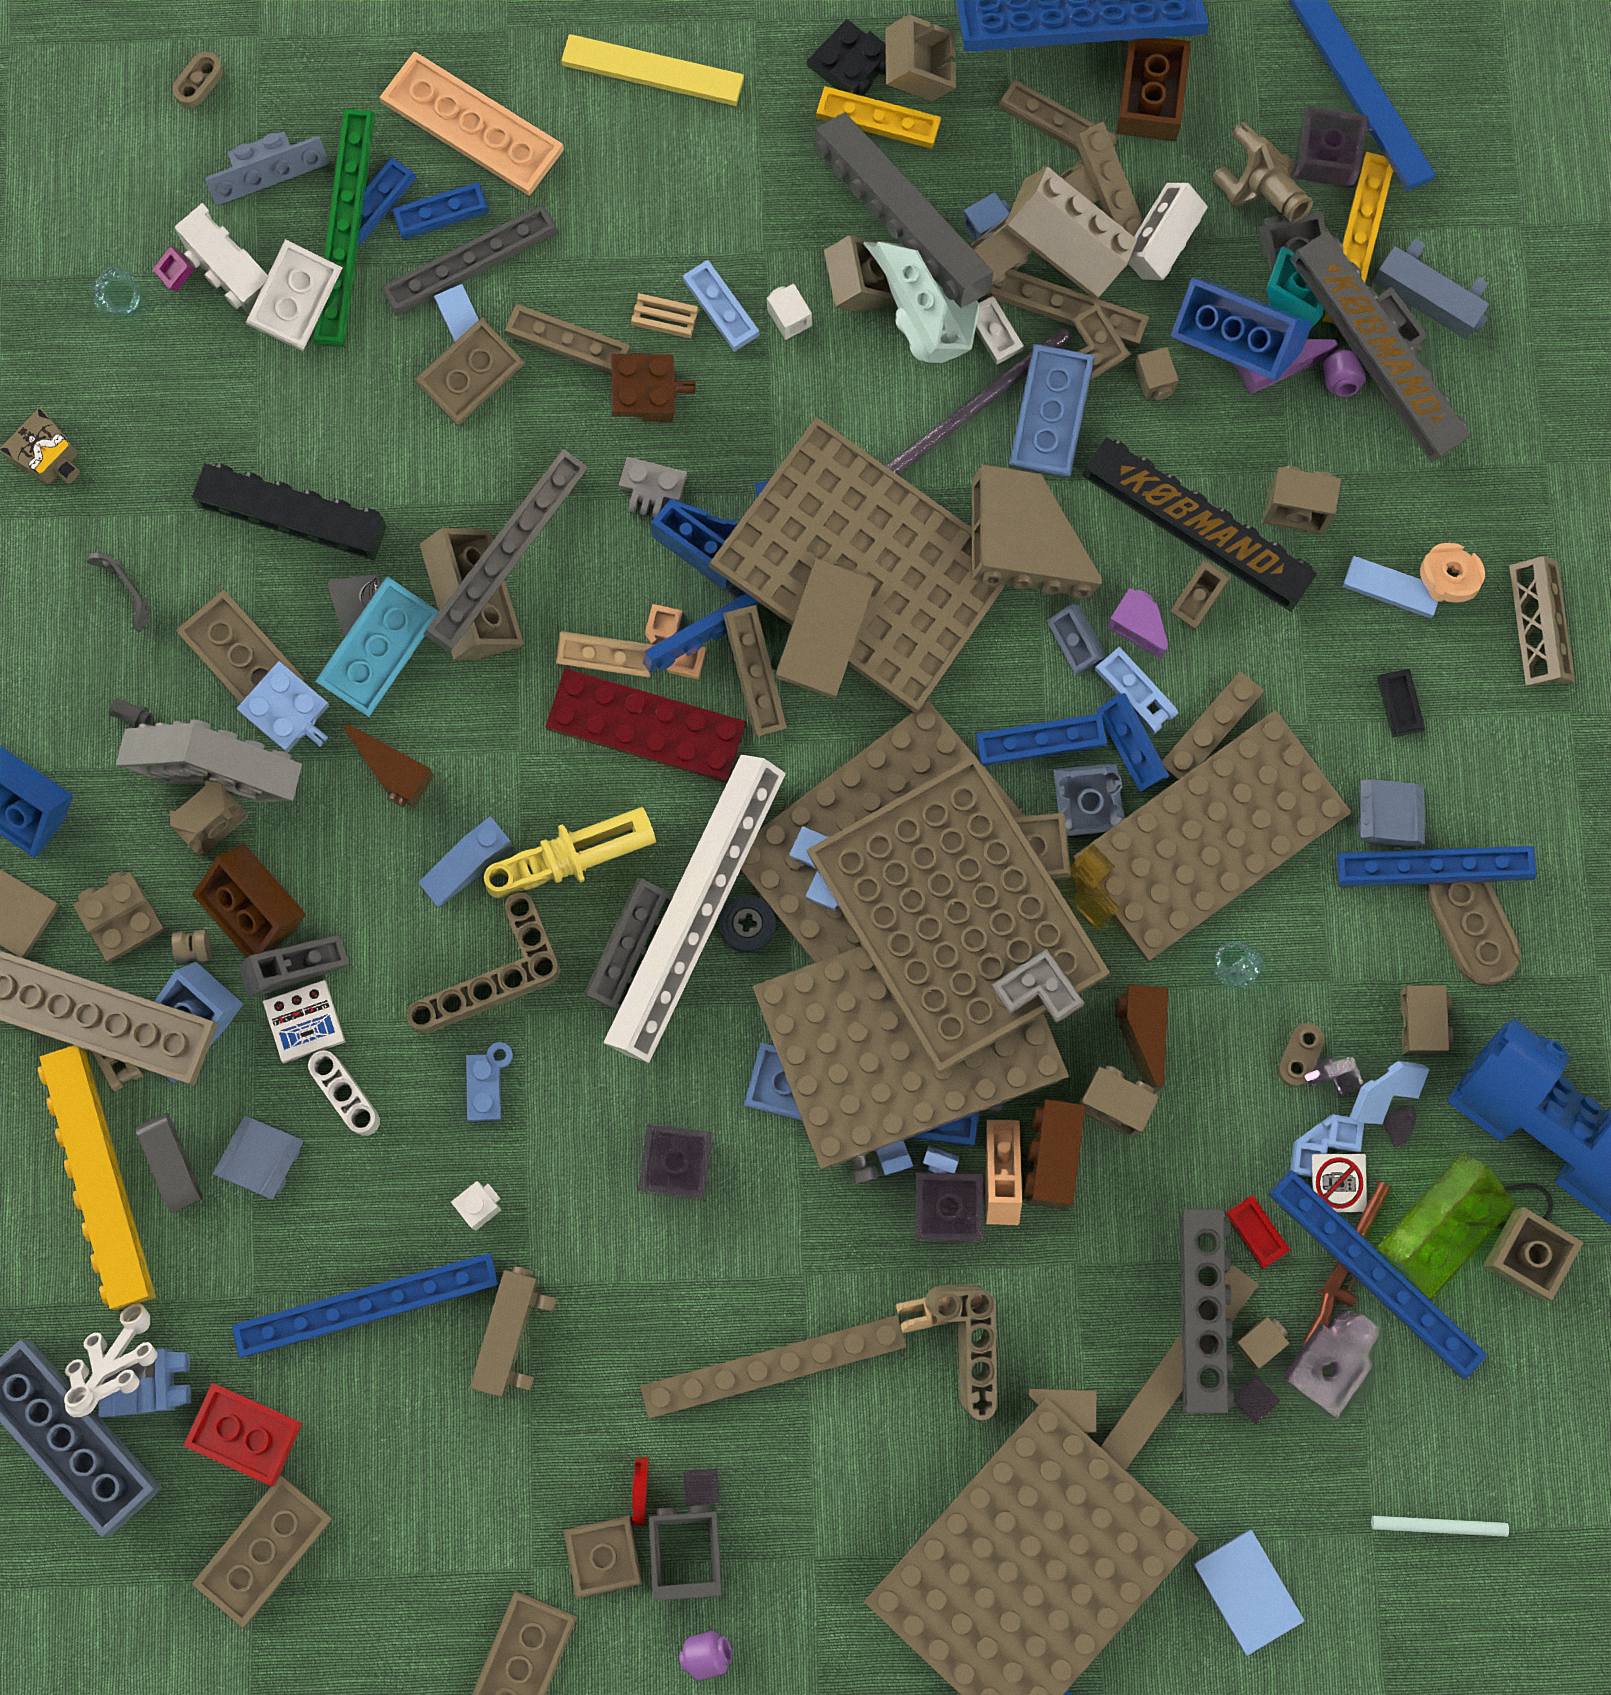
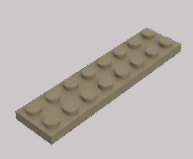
M0 951V1021L195 1086L218 1023Z

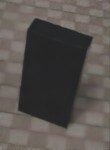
M1410 669L1380 674L1377 680L1392 737L1424 731L1425 725Z

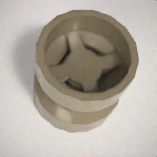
M207 929L196 930L193 934H186L185 932H174L172 934V952L177 965L187 964L189 960L195 959L199 962L211 960V942Z

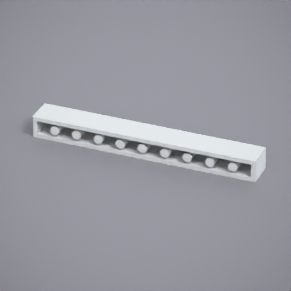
M740 755L604 1040L606 1045L626 1056L647 1063L650 1062L786 773L766 759Z

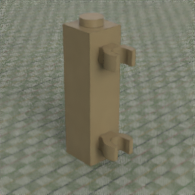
M516 1266L513 1267L512 1272L503 1271L471 1381V1389L499 1397H506L509 1385L531 1391L535 1377L513 1372L531 1307L554 1312L557 1301L555 1298L536 1293L539 1280L531 1278L533 1271Z

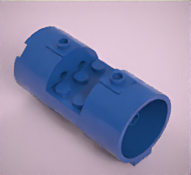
M1512 1017L1509 1021L1510 1025L1506 1022L1480 1051L1468 1070L1469 1074L1465 1073L1452 1089L1447 1102L1500 1142L1506 1136L1514 1133L1519 1127L1524 1129L1566 1161L1559 1170L1555 1183L1610 1224L1611 1106L1604 1112L1595 1099L1590 1096L1584 1097L1574 1089L1573 1084L1567 1078L1561 1076L1567 1066L1570 1055L1567 1054L1565 1048L1560 1043L1548 1040L1544 1036L1540 1037L1516 1018Z

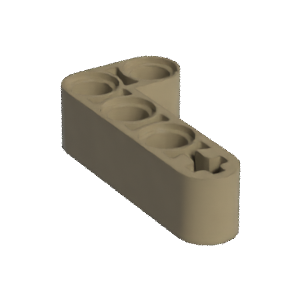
M978 1284L940 1285L933 1287L929 1290L925 1299L929 1312L943 1322H958L960 1404L976 1420H987L994 1415L997 1408L996 1308L994 1297ZM981 1294L983 1298L981 1305L978 1308L971 1309L970 1302L972 1298ZM946 1296L950 1297L948 1308L938 1311L937 1306L940 1299ZM983 1328L981 1339L977 1342H971L973 1331ZM982 1361L984 1364L983 1370L978 1375H972L973 1365ZM979 1395L983 1398V1401H979Z

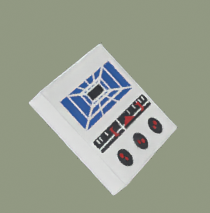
M325 980L263 1001L282 1063H287L346 1042Z

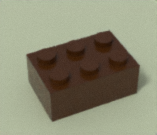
M1142 38L1128 42L1116 134L1176 142L1182 120L1191 41L1168 38Z
M1045 1100L1034 1111L1031 1130L1037 1131L1036 1140H1032V1143L1029 1144L1027 1163H1032L1033 1166L1032 1173H1028V1176H1025L1023 1196H1029V1205L1067 1210L1073 1205L1085 1105Z

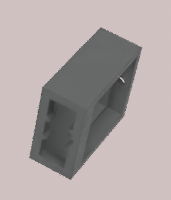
M710 1505L690 1506V1513L676 1514V1507L656 1508V1515L649 1516L653 1601L722 1596L718 1511H710ZM709 1521L713 1581L663 1584L659 1524Z

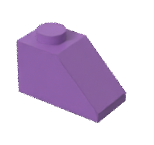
M1129 588L1110 618L1107 628L1162 659L1168 648V642L1157 603L1152 601L1153 599L1148 593Z

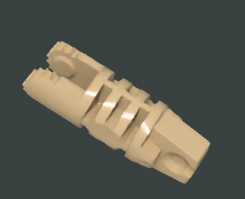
M981 1294L972 1298L970 1302L971 1309L978 1308L981 1305ZM946 1296L940 1299L937 1306L938 1311L948 1308L950 1297ZM926 1297L896 1304L898 1314H908L922 1310L924 1312L923 1317L906 1320L901 1323L902 1333L951 1322H943L929 1312L925 1303Z

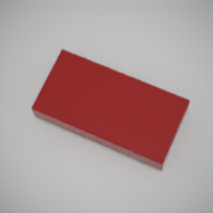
M1253 1195L1224 1213L1261 1269H1264L1290 1251Z

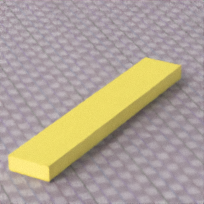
M571 34L568 36L561 60L562 66L733 106H737L744 81V74Z

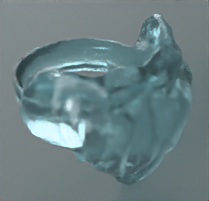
M112 267L111 269H106L95 280L92 290L93 302L103 315L109 311L116 314H127L138 306L140 291L133 281L134 274L130 270ZM112 279L127 284L132 289L133 300L128 306L118 307L103 294Z
M1239 941L1224 943L1215 953L1216 968L1212 971V975L1219 982L1235 988L1253 983L1263 966L1262 953L1252 950L1247 944ZM1230 948L1242 949L1246 953L1247 958H1241L1230 968L1223 963L1222 955L1226 950Z

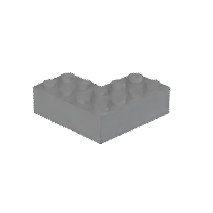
M191 720L190 724L173 721V725L156 723L155 726L139 724L138 728L125 729L116 762L118 767L169 785L205 783V780L218 782L228 792L255 802L293 801L302 764L290 760L291 755L276 750L269 752L264 750L265 745L250 740L245 742L237 740V734L225 730L213 731L210 729V724L199 720Z

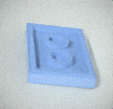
M1249 1529L1192 1563L1246 1656L1305 1621L1252 1530Z

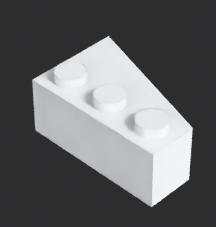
M201 203L174 227L186 249L184 256L195 268L201 266L206 271L204 276L216 289L221 286L227 292L225 297L234 308L242 307L250 314L268 275L244 249L241 250L228 237L229 232L224 226L219 228L212 221L208 213L209 210Z

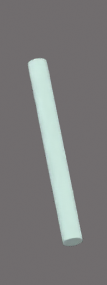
M1372 1516L1371 1527L1374 1530L1508 1537L1509 1535L1508 1523L1389 1516Z

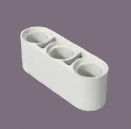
M328 1051L314 1053L309 1060L308 1069L347 1126L361 1136H369L375 1133L380 1125V1117L342 1062ZM327 1059L332 1060V1071L327 1075H320L318 1072L320 1063ZM349 1085L352 1089L351 1097L346 1101H338V1090L342 1086ZM361 1112H369L371 1116L369 1124L366 1127L358 1128L355 1124L357 1115Z

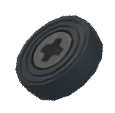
M742 895L732 899L724 906L719 917V931L723 941L731 949L741 953H754L764 949L772 941L776 932V917L773 909L765 900L756 896ZM746 916H751L752 922L757 924L756 928L750 927L749 932H744L743 926L738 924L740 920H745Z

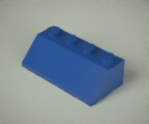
M1192 277L1170 337L1277 381L1302 352L1313 322L1213 281Z
M0 746V835L35 858L65 820L73 795Z

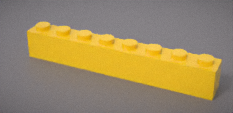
M73 1045L40 1056L42 1066L38 1067L39 1077L42 1084L48 1086L50 1097L47 1098V1106L50 1114L53 1117L56 1116L59 1128L55 1129V1134L60 1147H65L68 1159L64 1160L66 1173L70 1179H74L76 1191H73V1199L77 1209L83 1212L85 1222L82 1223V1231L86 1241H91L94 1254L90 1256L92 1267L96 1274L100 1273L103 1286L99 1287L101 1299L104 1305H109V1308L112 1310H121L131 1304L154 1299L156 1295L86 1049Z

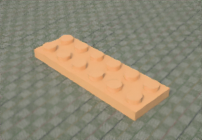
M415 51L379 97L383 105L528 196L532 194L564 150L561 142Z

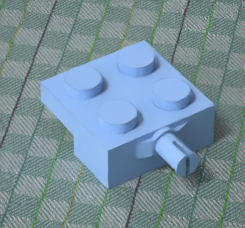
M280 661L236 708L286 753L305 735L319 747L324 743L315 734L325 742L328 739V736L315 726L316 720L329 707L328 702Z

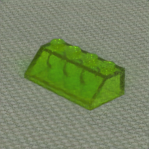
M1461 1152L1376 1249L1432 1301L1512 1211L1516 1203L1489 1166Z

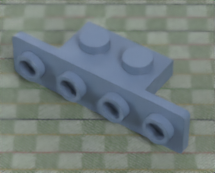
M284 131L271 133L261 140L250 144H241L234 150L228 151L232 168L206 177L205 182L215 205H220L328 165L329 160L319 136L290 146Z

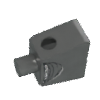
M378 574L327 581L344 638L382 584Z

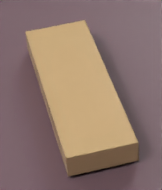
M561 631L559 634L556 664L650 677L651 673L644 666L643 660L645 650L654 645Z

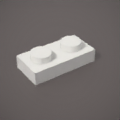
M994 296L980 302L975 331L995 364L997 365L1022 352L1024 345Z

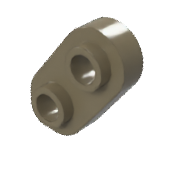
M212 52L198 53L176 79L172 90L176 101L181 106L194 108L200 105L221 79L223 67L217 55ZM213 69L211 73L204 74L205 70ZM195 92L194 95L186 97L187 93Z
M1310 1023L1301 1024L1290 1035L1278 1065L1279 1078L1288 1086L1297 1087L1303 1085L1310 1079L1324 1045L1323 1032L1316 1025ZM1304 1034H1310L1313 1037L1312 1045L1304 1043ZM1293 1063L1300 1065L1301 1073L1299 1075L1291 1071Z

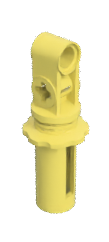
M640 807L572 833L569 831V834L562 824L558 826L559 837L551 841H547V839L542 840L538 848L520 852L509 859L490 865L484 874L486 890L495 898H505L514 893L538 887L552 879L555 883H559L563 877H568V875H574L582 883L585 881L583 870L586 871L587 868L656 843L649 818L644 808ZM632 830V833L576 853L581 848ZM527 865L530 866L532 874L530 873ZM497 874H503L508 878V882L503 887H495L490 883L492 877Z

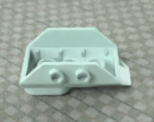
M863 243L887 277L891 293L899 308L896 311V325L911 344L910 350L916 359L929 363H943L972 349L980 309L977 300L963 308H960L954 300H950L945 295L943 288L933 279L918 250L905 248L902 244Z

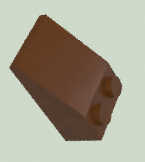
M1128 985L1125 991L1120 993L1119 998H1116L1115 1018H1120V1029L1143 1082L1154 1088L1153 1094H1156L1164 1086L1169 988Z

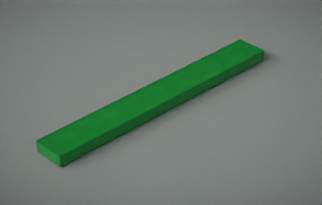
M343 109L324 250V259L342 267V270L314 327L313 343L315 345L345 347L375 122L374 111Z

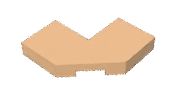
M652 604L645 630V636L649 643L656 645L679 632L683 611ZM701 647L692 655L684 654L678 657L674 664L666 669L667 672L699 680L706 647Z

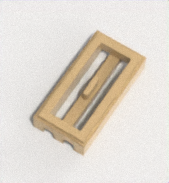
M638 293L631 325L691 339L698 314V306ZM641 314L657 317L662 320L688 324L687 328L677 325L642 318L640 316Z

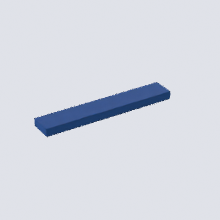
M1534 846L1337 853L1339 887L1535 880Z

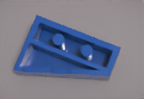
M670 499L652 520L651 536L725 591L732 584L708 565L738 525L737 521L729 518L724 520L708 514V511Z

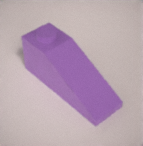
M1306 339L1302 352L1277 381L1237 364H1234L1251 395L1324 361L1335 351L1337 343L1335 340Z

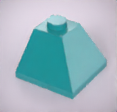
M1283 246L1279 251L1266 288L1270 304L1313 322L1312 329L1322 317L1324 308L1290 261L1295 253Z

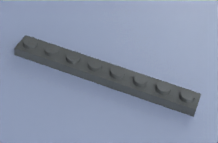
M563 449L427 627L423 635L450 653L585 474L588 466Z

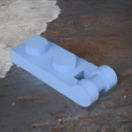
M1120 647L1096 666L1095 671L1117 695L1126 693L1138 718L1152 734H1155L1162 728L1161 724L1165 720H1171L1178 714L1175 706ZM1153 702L1159 708L1154 714L1147 709Z

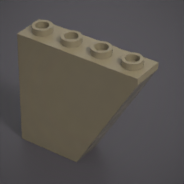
M982 464L972 478V580L983 581L988 585L1005 584L1011 585L1016 589L1031 588L1043 590L1047 594L1063 593L1080 599L1090 598L1102 585V578L1042 474Z

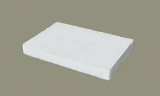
M285 239L247 318L246 324L296 349L304 351L341 273L342 267Z

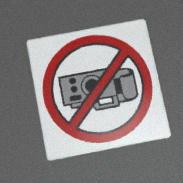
M1312 1154L1313 1190L1336 1212H1364L1367 1206L1365 1154Z

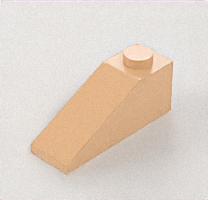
M987 1120L986 1224L1019 1225L1022 1208L1020 1121Z

